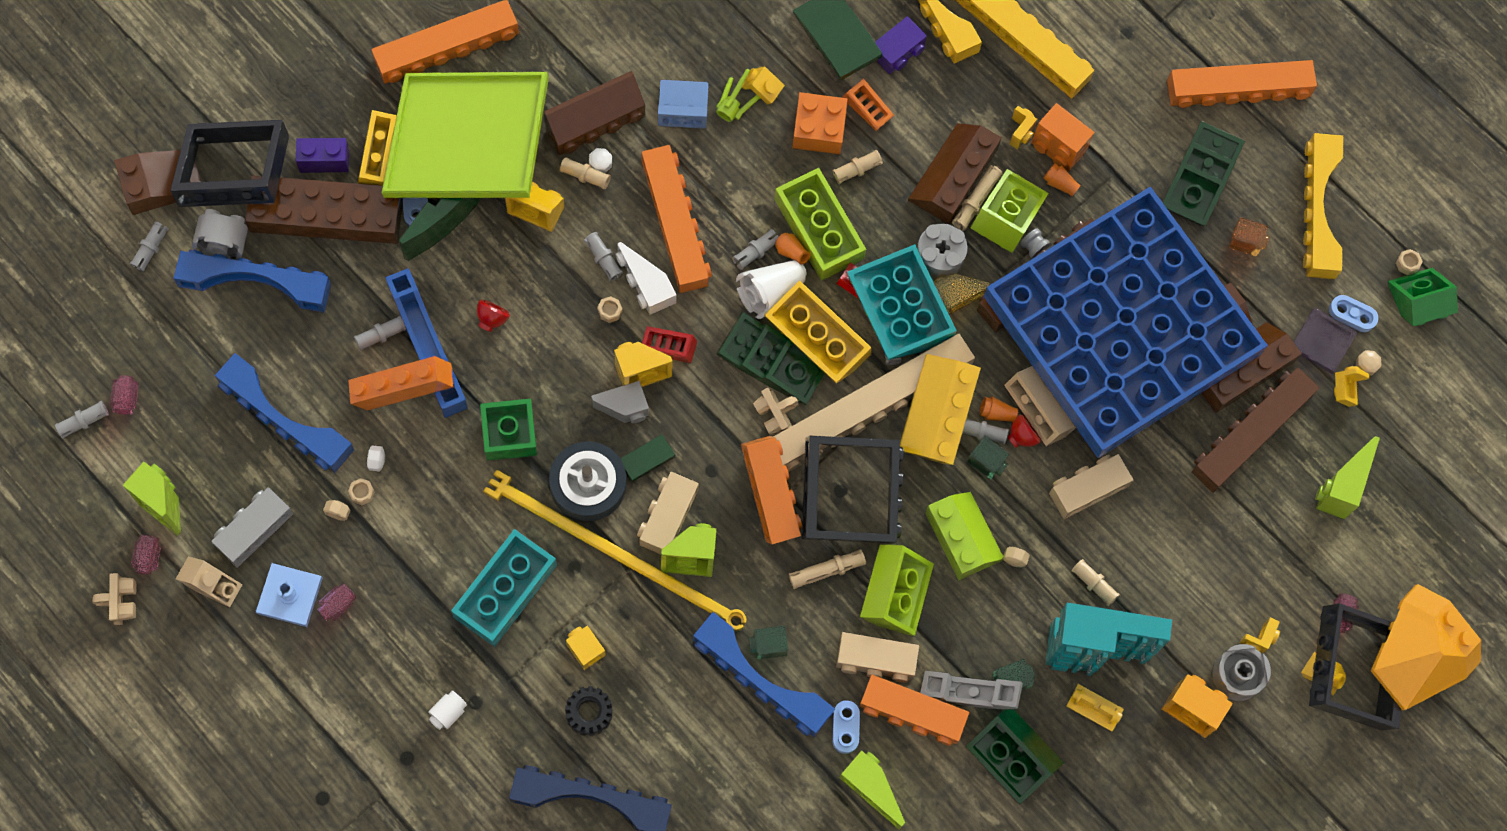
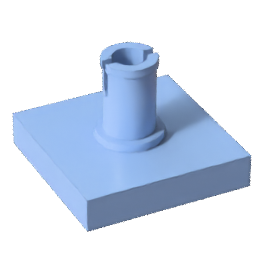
M272 563L256 613L307 627L323 579L322 576Z

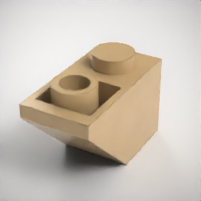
M189 556L176 577V580L194 591L227 607L231 606L242 586L241 583L204 560Z

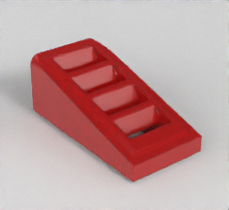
M647 326L642 344L671 356L673 360L691 363L697 340L691 334ZM654 335H657L655 347L651 346ZM665 337L667 338L665 347L661 348L663 339ZM676 340L675 350H671L673 342Z

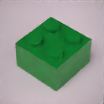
M531 398L480 404L484 451L487 461L537 456Z

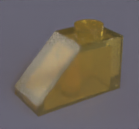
M955 273L948 277L942 275L933 282L949 315L980 299L989 286L988 282Z

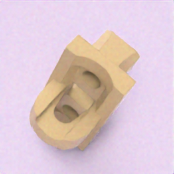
M769 388L762 390L763 396L758 398L753 404L760 415H764L771 410L775 416L764 423L768 433L776 435L790 428L792 424L786 413L798 406L797 398L791 396L780 402L774 391H770Z
M118 573L110 574L109 593L93 595L92 603L96 604V606H109V620L114 621V625H123V620L136 618L135 603H123V595L136 594V581L133 578H122Z

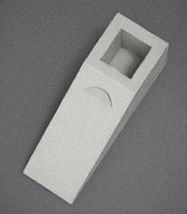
M618 243V253L615 254L616 259L621 267L625 266L628 272L626 278L630 287H636L639 293L637 300L641 308H646L649 315L676 304L677 295L666 273L623 243Z

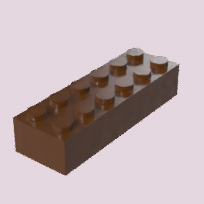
M252 175L251 180L262 179V176ZM280 178L275 203L248 204L245 222L249 231L253 233L398 244L403 198H384L382 195L383 186Z

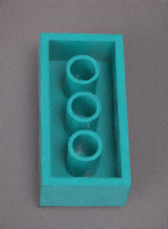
M514 529L451 610L453 618L495 647L556 568V558Z

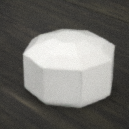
M596 148L589 154V165L595 170L606 173L612 168V155L606 149Z
M372 445L368 453L367 468L369 471L380 472L385 463V451L381 446Z

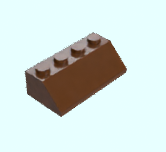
M630 71L544 111L546 133L559 155L563 153L569 154L582 144L593 143L600 136L608 132L614 133L629 122L635 123L641 120L645 115V103L635 76Z
M957 123L908 198V201L950 225L961 208L963 201L968 197L998 150L1002 137L981 125Z
M1267 322L1256 328L1268 345L1264 352L1201 393L1215 413H1218L1296 362L1302 353L1287 333Z

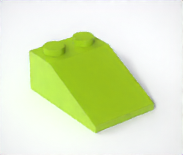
M1007 169L981 208L971 229L1013 253L1049 193Z
M1375 436L1331 479H1327L1324 486L1319 487L1315 500H1318L1316 509L1346 519L1359 507L1378 446L1379 437Z

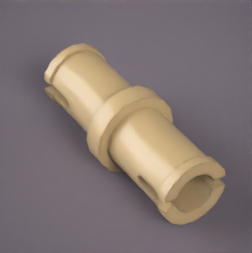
M874 150V152L859 159L855 157L851 159L850 163L832 171L837 183L841 184L857 175L859 177L864 175L865 171L882 165L883 162L879 152Z
M565 157L560 166V172L579 178V181L582 183L589 182L602 189H606L610 182L611 175L595 170L587 163L583 165Z
M1083 559L1071 570L1088 585L1087 589L1090 592L1093 590L1108 606L1119 597L1120 594L1103 580L1104 576L1102 574L1098 575Z

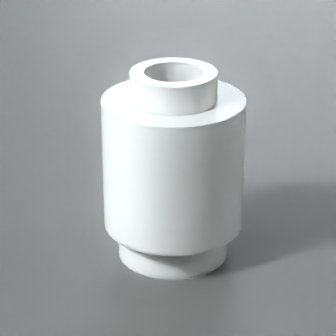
M451 691L448 695L445 694L428 712L431 717L428 720L437 729L440 730L443 727L448 730L465 712L463 709L467 704L459 695Z

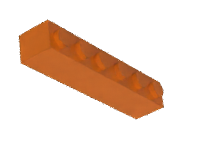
M503 0L371 50L384 84L388 82L394 83L400 81L405 76V73H422L431 66H441L450 59L465 57L477 49H487L494 43L502 40H511L519 34V29L508 0Z
M1313 60L1171 70L1167 78L1171 106H1179L1181 108L1190 107L1194 104L1211 106L1226 102V104H1236L1239 101L1257 103L1266 99L1282 101L1286 98L1295 97L1302 100L1310 97L1317 87Z
M670 145L642 151V165L679 293L708 287V280L712 277L709 263H704L702 255H705L702 240H697L698 224L696 218L691 219L689 211L692 210L690 197H685L683 189L686 188L683 174L678 175L676 167L680 165L677 153H672Z

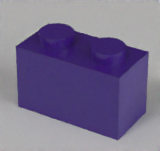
M907 16L875 42L882 52V58L878 59L877 62L888 74H891L894 70H901L907 64L909 58L913 55L917 57L924 51L927 36Z
M296 138V164L300 173L349 172L350 150L346 138Z

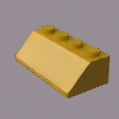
M800 280L765 314V317L836 384L852 374L871 355V347Z
M931 354L925 355L900 441V447H903L905 453L944 465H953L980 367L954 359Z

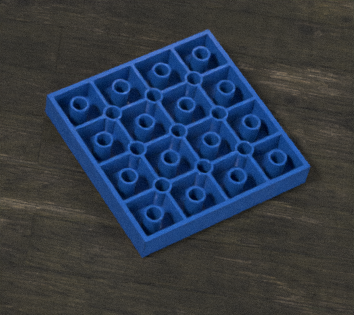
M1151 186L989 285L984 294L987 303L1097 458H1100L1259 357L1268 346Z

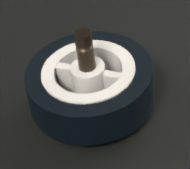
M589 441L573 444L565 448L556 457L551 466L549 474L551 495L557 507L573 519L580 521L603 519L613 513L624 498L626 492L624 465L619 456L603 444Z

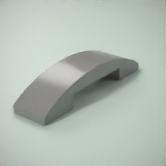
M925 671L920 693L942 702L989 709H1018L1023 683L1001 679L988 681L951 676L949 673Z

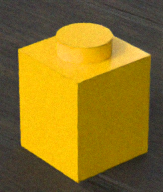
M588 625L583 629L577 627L568 634L569 638L566 640V644L584 670L606 656L604 648Z

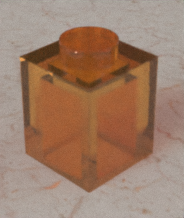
M1240 217L1234 227L1229 248L1257 256L1260 250H1265L1270 238V236L1266 235L1268 226Z

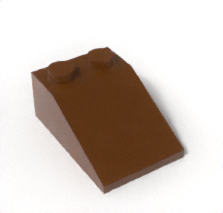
M181 150L137 153L114 160L126 204L132 215L176 203L170 190ZM194 162L190 182H201L196 162Z

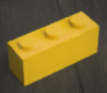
M372 110L357 184L383 186L397 115Z

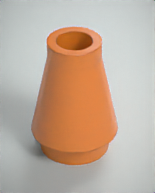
M1056 163L1051 166L1043 177L1047 181L1046 184L1069 194L1071 197L1080 187V184L1073 179L1062 165L1059 166Z
M783 233L776 240L775 246L780 255L795 260L799 264H805L809 260L810 253L794 234Z
M993 396L990 398L984 397L979 410V416L984 417L985 420L1013 422L1018 415V408H1014Z

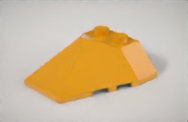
M1419 584L1415 585L1400 601L1397 617L1394 622H1391L1389 630H1391L1386 642L1382 643L1371 669L1373 675L1402 710H1407L1465 680L1481 662V639L1448 599Z

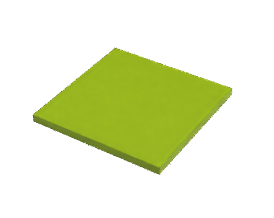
M405 73L382 188L383 197L530 198L549 80L548 73Z

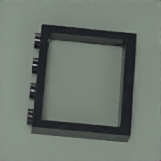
M283 119L188 124L170 190L178 207L275 203L289 140V134ZM270 141L262 179L190 182L199 144Z
M812 435L805 438L802 539L890 544L897 542V538L901 536V523H898V513L902 510V498L898 497V491L903 483V474L899 472V462L903 461L904 455L903 447H900V440ZM819 445L890 449L887 534L816 531Z
M1340 603L1323 606L1320 616L1321 623L1317 639L1316 658L1313 665L1314 672L1309 706L1381 731L1399 729L1402 709L1381 683L1379 686L1376 716L1330 700L1341 621L1384 635L1386 640L1391 631L1389 630L1391 621Z

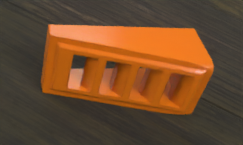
M864 78L842 96V98H848L847 104L875 131L894 116ZM861 92L863 95L858 99L855 95ZM867 98L870 102L863 106L862 102ZM875 105L877 109L870 114L868 109ZM879 112H882L884 115L876 121L874 117Z

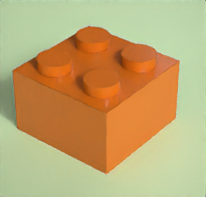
M799 92L792 148L840 154L848 98Z
M1056 103L1038 123L1031 143L1038 152L1046 154L1054 163L1059 166L1062 165L1069 172L1086 153L1095 132Z

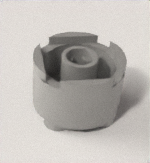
M206 209L205 213L198 217L192 248L194 250L197 247L200 248L204 255L213 256L214 254H221L228 257V259L237 256L236 260L242 257L248 227L244 224L245 219L238 215H231L229 217L221 215L216 210Z
M948 224L928 226L920 236L917 245L919 254L932 279L946 280L957 274L961 270L967 254V242L964 233Z
M1239 644L1228 649L1215 661L1212 671L1213 682L1217 690L1223 692L1228 699L1234 701H1244L1254 697L1264 689L1271 676V667L1267 657L1248 644ZM1238 669L1240 672L1245 673L1244 677H1242V675L1238 673Z

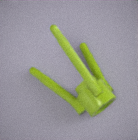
M749 69L745 70L731 96H728L733 78L730 77L728 79L722 97L716 106L717 115L725 121L739 120L742 114L760 99L758 95L754 96L741 109H739L740 103L735 99L750 73Z

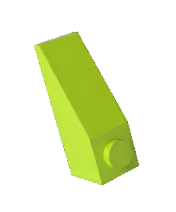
M861 751L844 770L840 779L900 830L905 821L883 769L878 765L880 761L872 753L868 752L865 754Z

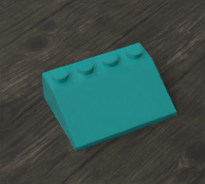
M915 244L847 272L888 360L930 350L955 336L957 330Z

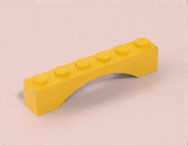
M918 0L922 15L925 18L928 17L934 36L940 38L945 55L950 57L953 63L979 53L982 41L971 22L950 12L939 0Z
M1314 133L1310 141H1307L1305 145V156H1308V163L1305 166L1304 177L1308 178V186L1305 187L1304 200H1307L1304 223H1307V231L1304 233L1303 244L1307 245V253H1305L1303 258V267L1307 268L1306 277L1336 279L1342 272V247L1328 227L1323 200L1328 178L1343 159V136Z

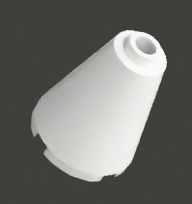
M795 260L745 271L738 274L736 282L740 280L741 286L737 288V291L745 308L750 313L754 311L758 314L756 318L761 319L799 280L802 283L805 282L807 272L803 264H799Z

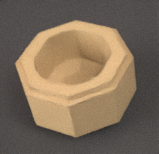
M1409 249L1400 253L1396 265L1400 272L1410 275L1417 273L1423 261L1418 252Z
M611 296L601 299L597 307L600 319L608 323L619 320L622 314L620 301Z
M1365 350L1356 358V367L1372 376L1381 367V357L1375 351Z
M361 478L351 482L348 490L353 503L359 505L371 502L375 493L370 481Z
M336 500L327 501L323 509L325 515L340 521L347 520L350 509L346 504Z
M1007 547L1003 560L1011 566L1022 568L1027 565L1030 555L1025 550L1017 547Z

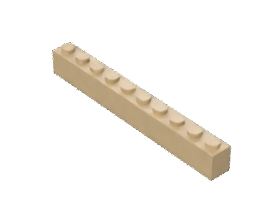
M961 335L953 336L773 436L782 445L783 455H780L782 464L786 465L788 472L799 467L801 461L805 459V438L809 435L845 437L851 433L857 435L870 422L878 423L887 417L886 413L894 409L899 411L909 404L908 401L913 399L926 354L954 359L972 365L975 357ZM819 445V455L823 452L822 449L829 445Z

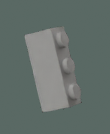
M268 487L265 491L261 490L256 493L252 498V503L246 509H240L233 516V521L227 527H221L214 534L212 543L238 568L293 515V512Z

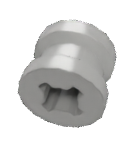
M1038 228L1027 234L1020 242L1022 248H1026L1029 251V256L1032 259L1051 244L1048 239H1044L1041 236L1042 232Z

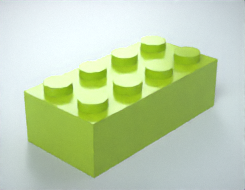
M819 168L775 189L774 200L794 235L810 253L809 261L821 281L846 269L849 263L854 265L864 260L866 248Z

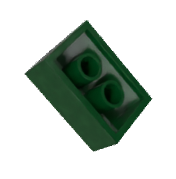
M1014 709L1003 710L966 746L1019 804L1027 799L1064 764L1057 754Z

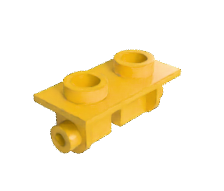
M1080 684L1077 685L1066 706L1111 732L1120 721L1124 710Z

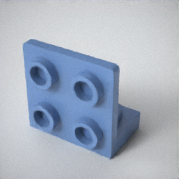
M661 80L658 126L706 129L708 83Z

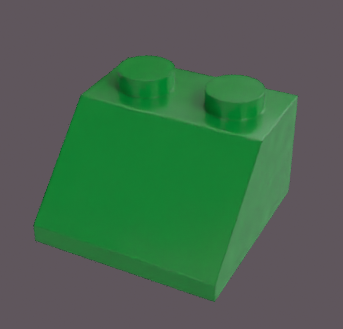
M1434 268L1388 281V286L1401 317L1412 326L1424 325L1426 322L1444 319L1448 315L1458 313L1457 287Z

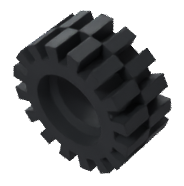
M588 686V688L581 687L579 691L576 692L575 690L567 700V705H565L566 718L569 726L576 733L579 732L583 736L585 734L594 736L595 733L600 734L604 728L607 729L609 726V722L612 720V703L608 695L602 692V689L598 687L595 689L593 686ZM588 701L594 702L599 707V715L591 721H586L579 715L580 706Z

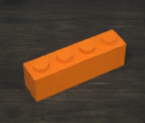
M436 356L349 380L350 404L367 411L453 388L451 363Z
M767 436L741 444L766 542L775 544L801 536L799 529L802 528V523L799 515L795 514L793 504H796L792 489L789 490L788 488L789 472L786 465H783L780 455H783V449L780 441H776V437Z
M872 674L859 705L860 708L864 709L863 713L875 718H878V715L888 718V723L898 727H902L905 724L913 728L912 732L925 737L927 733L936 736L937 742L947 746L959 742L969 712Z

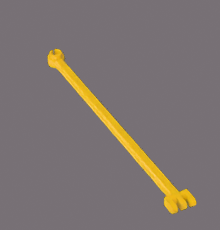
M496 470L493 475L500 479L501 482L499 483L494 479H490L488 482L496 490L493 491L488 487H485L483 490L486 495L497 501L500 500L501 496L510 499L709 613L714 612L732 626L735 632L741 631L744 628L743 624L746 625V616L741 610H729L510 486L509 484L512 480L506 474ZM738 618L741 621V625L734 626L731 620Z

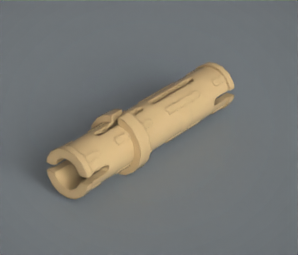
M990 165L972 194L963 201L960 212L952 221V224L957 229L965 231L972 218L979 214L982 203L1003 174L998 167Z
M859 549L846 555H835L834 559L789 573L788 575L793 589L832 575H843L845 571L866 565V560L862 550Z

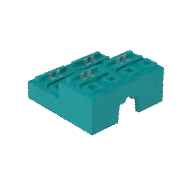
M1066 603L1061 610L1060 618L1056 617L1050 624L1045 665H1051V670L1064 672L1068 668L1071 669V673H1077L1079 670L1087 671L1086 675L1092 676L1108 659L1119 660L1121 657H1125L1124 661L1128 662L1131 659H1140V664H1145L1170 641L1172 619Z

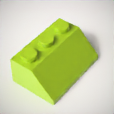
M143 462L123 484V487L142 509L178 536L181 533L179 497L174 492L176 487L170 482L171 480L165 475L166 473L156 464L150 467L147 463Z
M971 492L951 495L928 505L925 514L958 581L1003 561V555Z
M702 523L696 524V527L690 526L662 549L661 571L672 574L712 577L716 528H711V525Z
M880 545L860 617L876 626L915 636L934 564L903 545Z

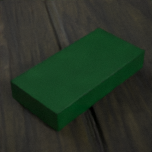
M662 434L620 459L631 482H634L675 458V453Z

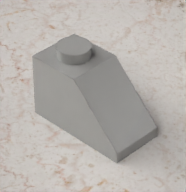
M640 381L591 396L593 408L624 423L630 421L631 423H638L645 420L646 416H649V407Z

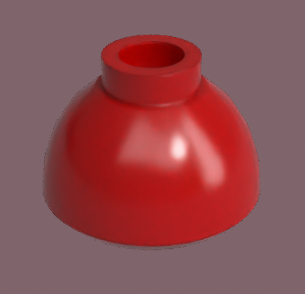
M487 300L478 301L476 312L480 321L478 324L480 328L492 332L493 328L500 327L509 319L510 314L504 308Z
M1019 414L1012 423L1011 434L1007 436L1015 448L1018 446L1032 447L1041 443V438L1024 415Z

